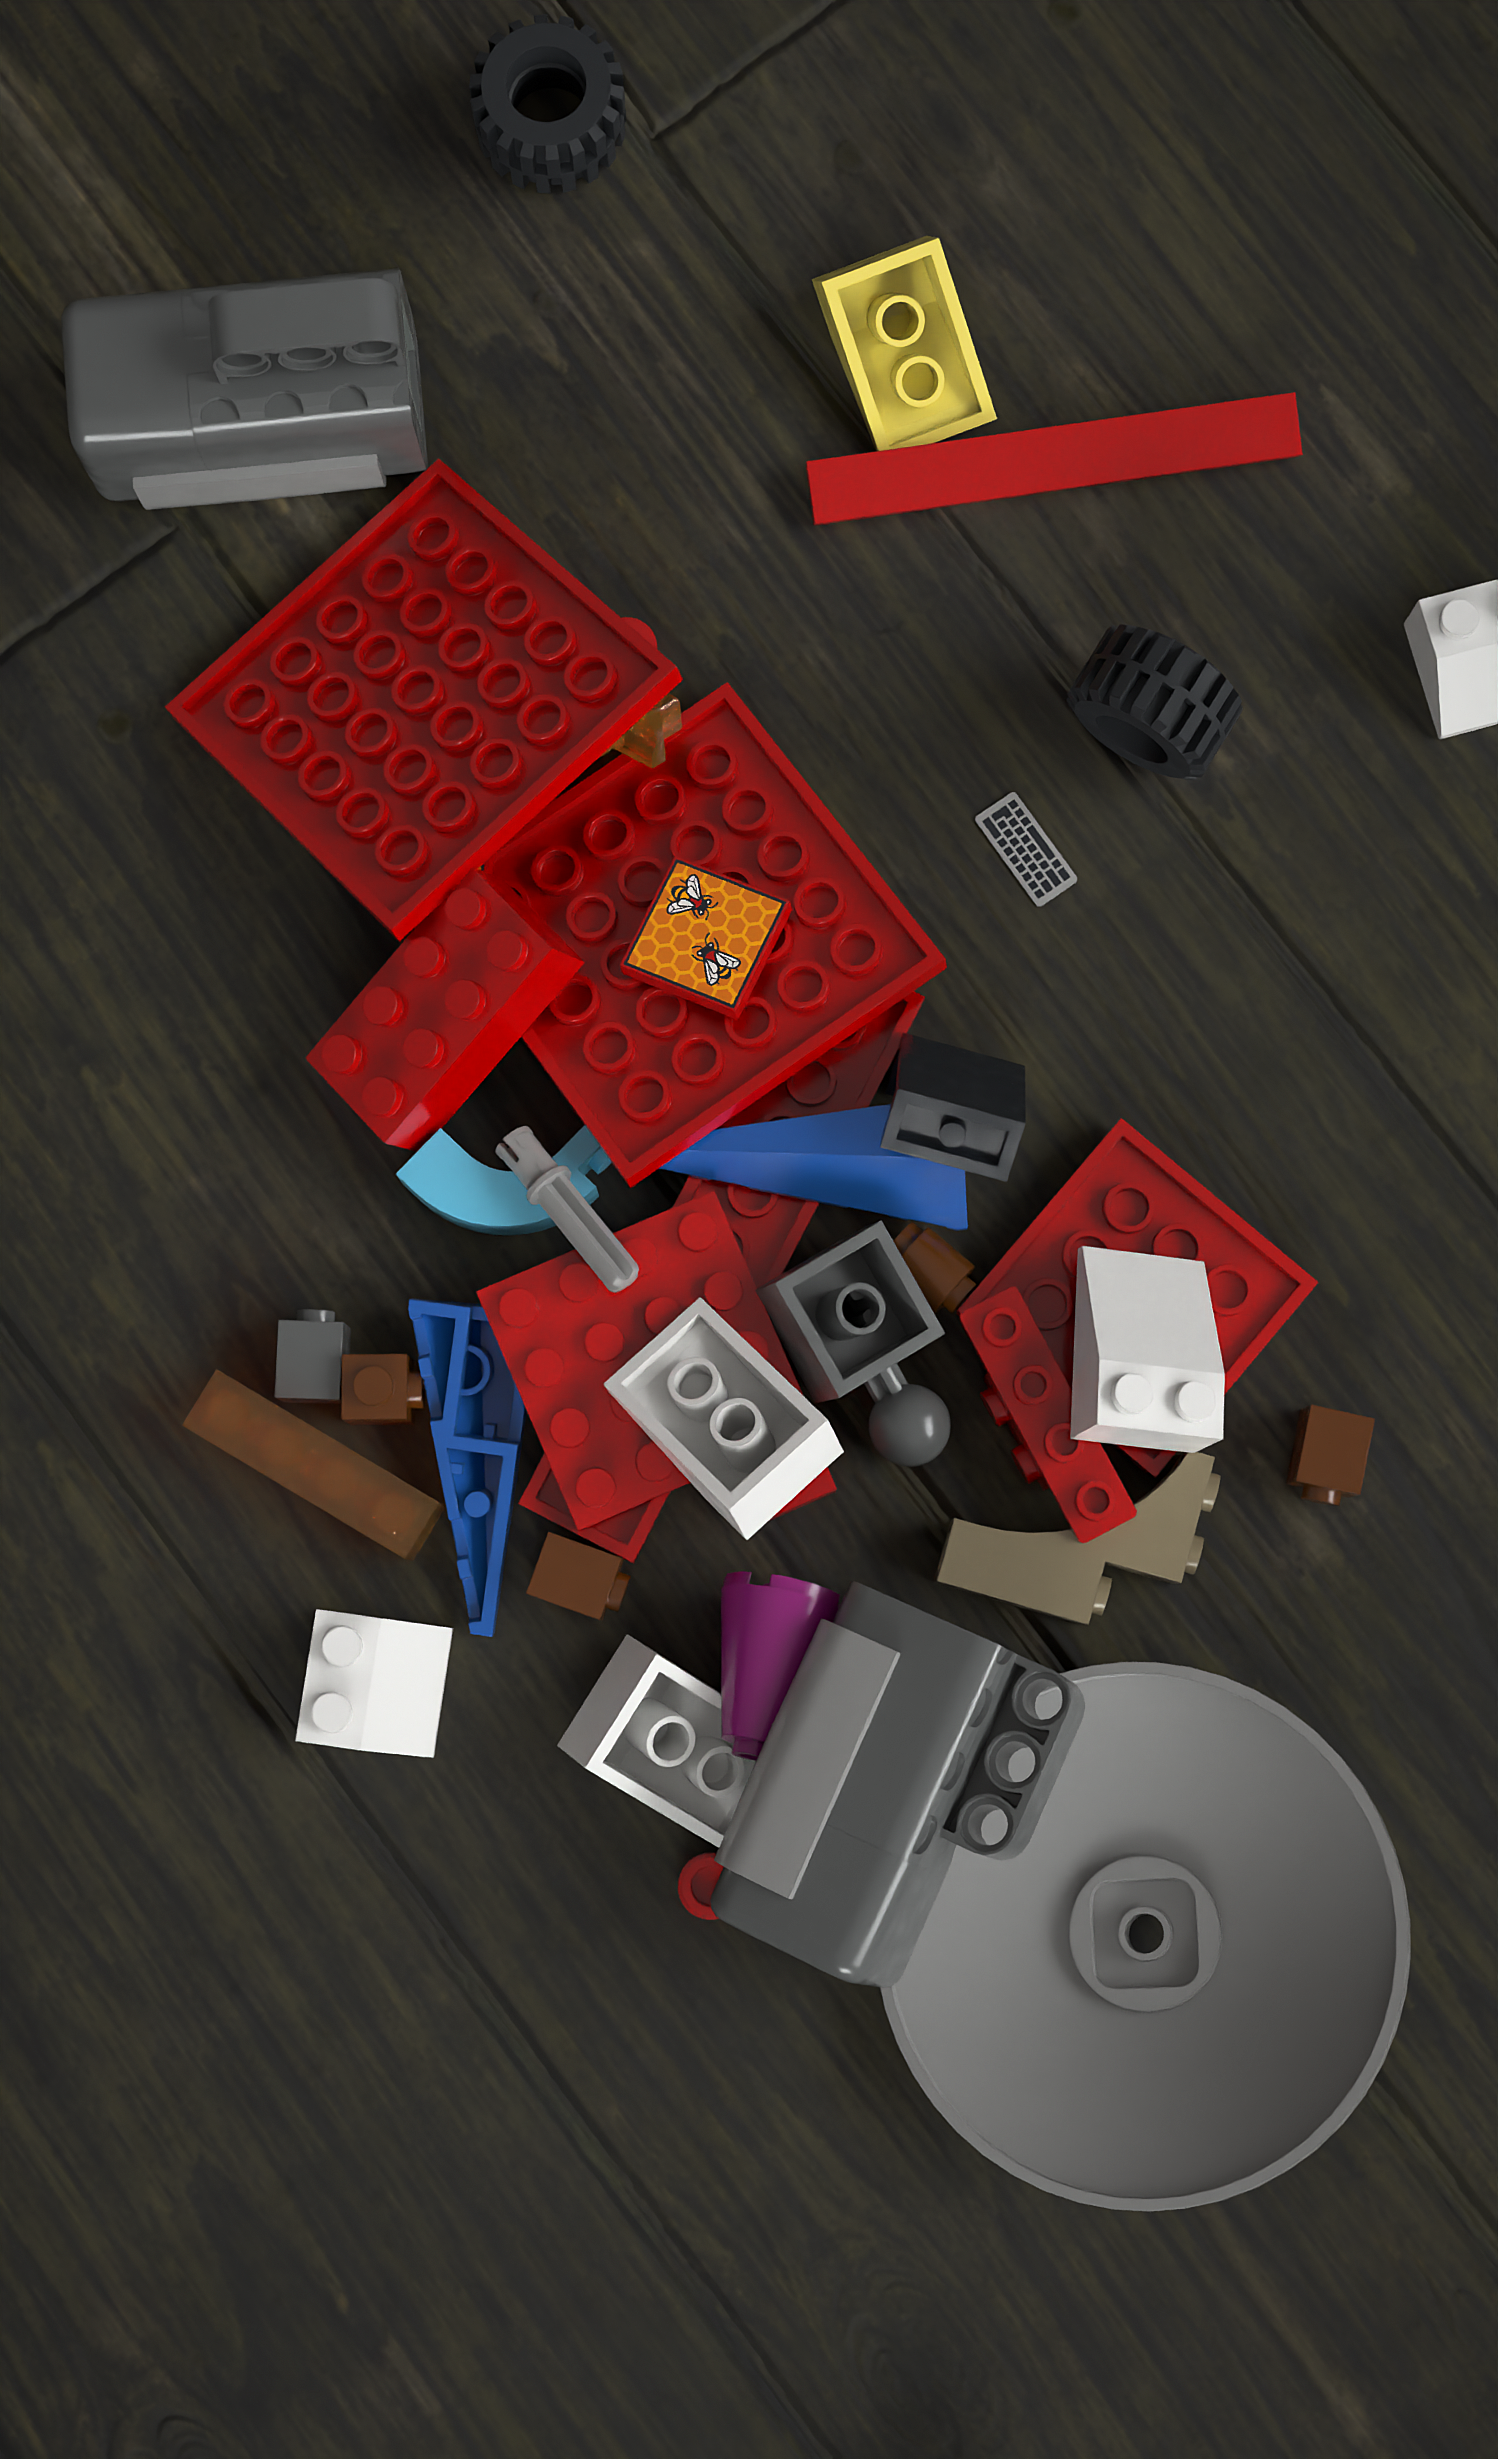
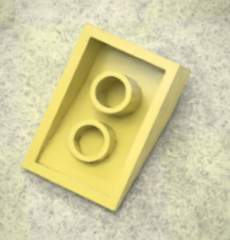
M924 236L812 279L832 341L876 451L933 444L997 419L939 238Z

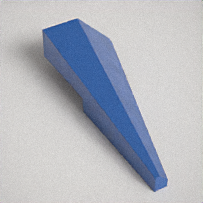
M891 1104L715 1129L659 1168L688 1174L698 1179L708 1181L712 1179L747 1186L749 1189L842 1208H856L885 1214L891 1218L906 1221L915 1220L944 1226L955 1231L967 1230L968 1228L965 1170L880 1147L881 1135Z
M409 1299L408 1311L413 1323L419 1354L418 1363L427 1395L431 1416L430 1425L445 1504L456 1546L457 1566L465 1593L470 1634L492 1637L496 1627L527 1410L481 1304Z

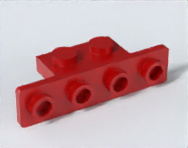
M1009 1287L963 1311L959 1316V1320L987 1371L983 1380L988 1389L980 1393L981 1399L997 1427L1005 1423L1009 1426L1019 1445L1011 1449L1010 1452L1025 1481L1030 1484L1037 1480L1043 1491L1048 1488L1051 1490L1079 1543H1087L1134 1518L1137 1510L1101 1443L1070 1439L1072 1389L1016 1287Z

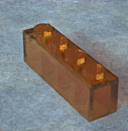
M217 1369L182 1424L192 1432L410 1561L415 1559L446 1505Z

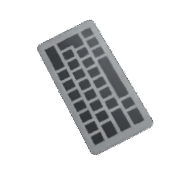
M1011 792L976 816L975 821L1037 906L1044 905L1077 882V876L1015 792Z

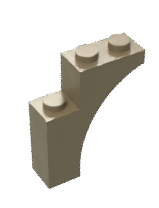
M1199 1452L1182 1453L1161 1481L1134 1503L1137 1510L1134 1518L1084 1544L1077 1541L1072 1530L1042 1533L1004 1531L954 1518L949 1524L933 1583L1076 1624L1089 1625L1091 1614L1102 1616L1108 1600L1112 1578L1102 1576L1105 1565L1170 1584L1182 1583L1184 1572L1192 1575L1195 1573L1204 1542L1203 1537L1194 1535L1201 1510L1211 1512L1220 1484V1475L1211 1473L1215 1457Z

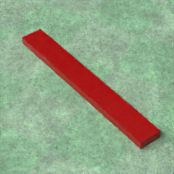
M1293 392L806 461L805 467L813 525L816 526L1295 458L1303 455L1296 393Z

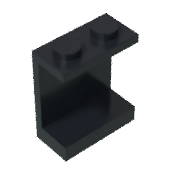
M903 1032L885 1094L892 1095L893 1099L881 1135L880 1147L1007 1182L1026 1124L1025 1066Z

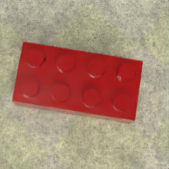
M471 868L454 891L415 927L305 1059L384 1143L417 1152L440 1128L444 1127L585 962L504 880L480 869Z

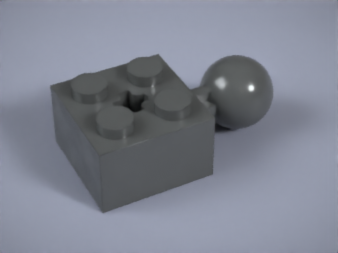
M882 1220L854 1231L755 1290L766 1308L782 1346L815 1403L840 1398L864 1383L875 1402L868 1420L869 1436L873 1446L882 1457L896 1465L914 1467L932 1461L942 1452L948 1442L951 1430L950 1415L946 1405L930 1389L920 1385L908 1384L897 1363L941 1337L945 1332ZM849 1303L854 1313L846 1321L842 1312V1305Z

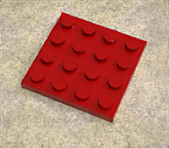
M1121 1118L962 1304L956 1314L960 1316L963 1311L1009 1287H1016L1072 1389L1078 1248L1088 1246L1204 1261L1225 1373V1395L1319 1282ZM1111 1444L1152 1479L1160 1473L1177 1452Z
M711 1191L613 1233L639 1267L637 1279L617 1293L608 1290L576 1249L476 1291L578 1531L691 1483L608 1392L604 1383L698 1298L701 1297L803 1395L766 1308L755 1291L757 1287L715 1191Z

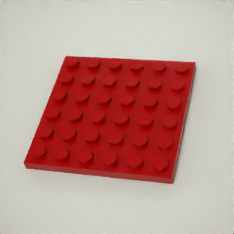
M438 458L169 702L165 708L194 740L400 942L454 891L471 868L478 870L675 688L683 678L675 664Z
M728 682L549 803L494 855L492 875L504 880L585 962L521 1038L630 1188L947 968L946 959ZM674 856L778 895L791 902L792 912L738 1020L624 975L619 966Z

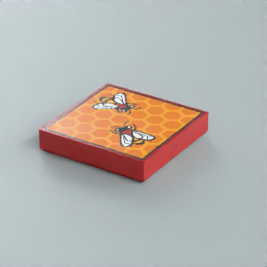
M674 856L619 966L624 975L738 1020L792 912L791 902L778 895Z

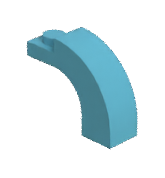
M584 1125L552 1159L558 1166L564 1165L571 1171L570 1182L590 1205L599 1197L596 1186L585 1175L591 1168L599 1174L612 1162ZM441 1128L396 1173L401 1183L430 1210L445 1220L472 1231L492 1235H521L556 1226L540 1204H530L526 1198L528 1190L513 1171L497 1170L481 1164L465 1152Z

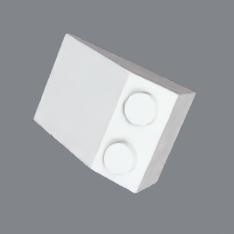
M1088 1246L1078 1248L1070 1439L1195 1453L1222 1440L1225 1373L1204 1261Z
M701 1297L604 1383L608 1392L692 1485L746 1540L844 1452L828 1419Z
M628 1634L557 1745L584 1768L718 1848L756 1763L755 1761L733 1755L731 1753L733 1744L721 1738V1693Z

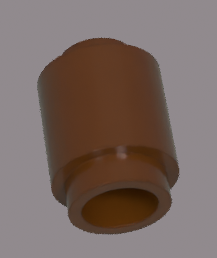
M911 1222L895 1238L894 1243L933 1313L936 1314L944 1307L952 1314L977 1285L969 1278L975 1266L930 1227L923 1231L918 1225Z

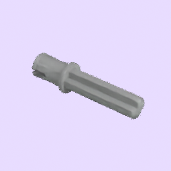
M528 1126L519 1127L506 1135L503 1140L510 1147L507 1148L504 1143H499L496 1148V1154L500 1159L504 1160L528 1190L526 1198L530 1204L541 1205L609 1291L617 1293L632 1284L638 1277V1264L570 1182L571 1171L564 1165H557L535 1138Z

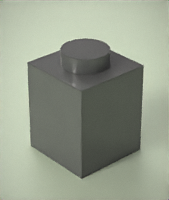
M302 1309L296 1311V1320H279L275 1398L286 1403L341 1404L342 1354H350L351 1328L344 1322H335V1312Z

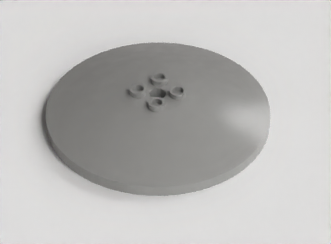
M1118 1662L1087 1666L1060 1673V1675L1076 1684L1082 1692L1085 1711L1082 1722L1029 1844L1018 1856L1002 1861L973 1853L956 1845L950 1868L902 1977L890 1987H880L885 2010L896 2042L913 2076L935 2108L956 2132L982 2155L1010 2174L1046 2192L1069 2200L1114 2210L1162 2211L1185 2209L1222 2201L1265 2184L1287 2172L1316 2151L1350 2116L1366 2095L1381 2069L1398 2028L1407 1992L1411 1959L1410 1917L1405 1883L1397 1854L1382 1817L1366 1789L1342 1757L1314 1729L1287 1708L1260 1692L1224 1676L1191 1667L1157 1662ZM1058 1686L1047 1687L1037 1696L1035 1710L1039 1719H1049L1056 1715L1061 1708L1063 1699ZM1029 1747L1019 1749L1009 1760L1008 1770L1013 1782H1021L1027 1779L1034 1770L1035 1757ZM1001 1809L992 1811L983 1820L981 1832L983 1839L988 1845H994L1001 1841L1007 1832V1817ZM1148 1914L1155 1916L1161 1922L1164 1938L1161 1945L1155 1951L1143 1954L1137 1951L1131 1944L1129 1931L1134 1920Z

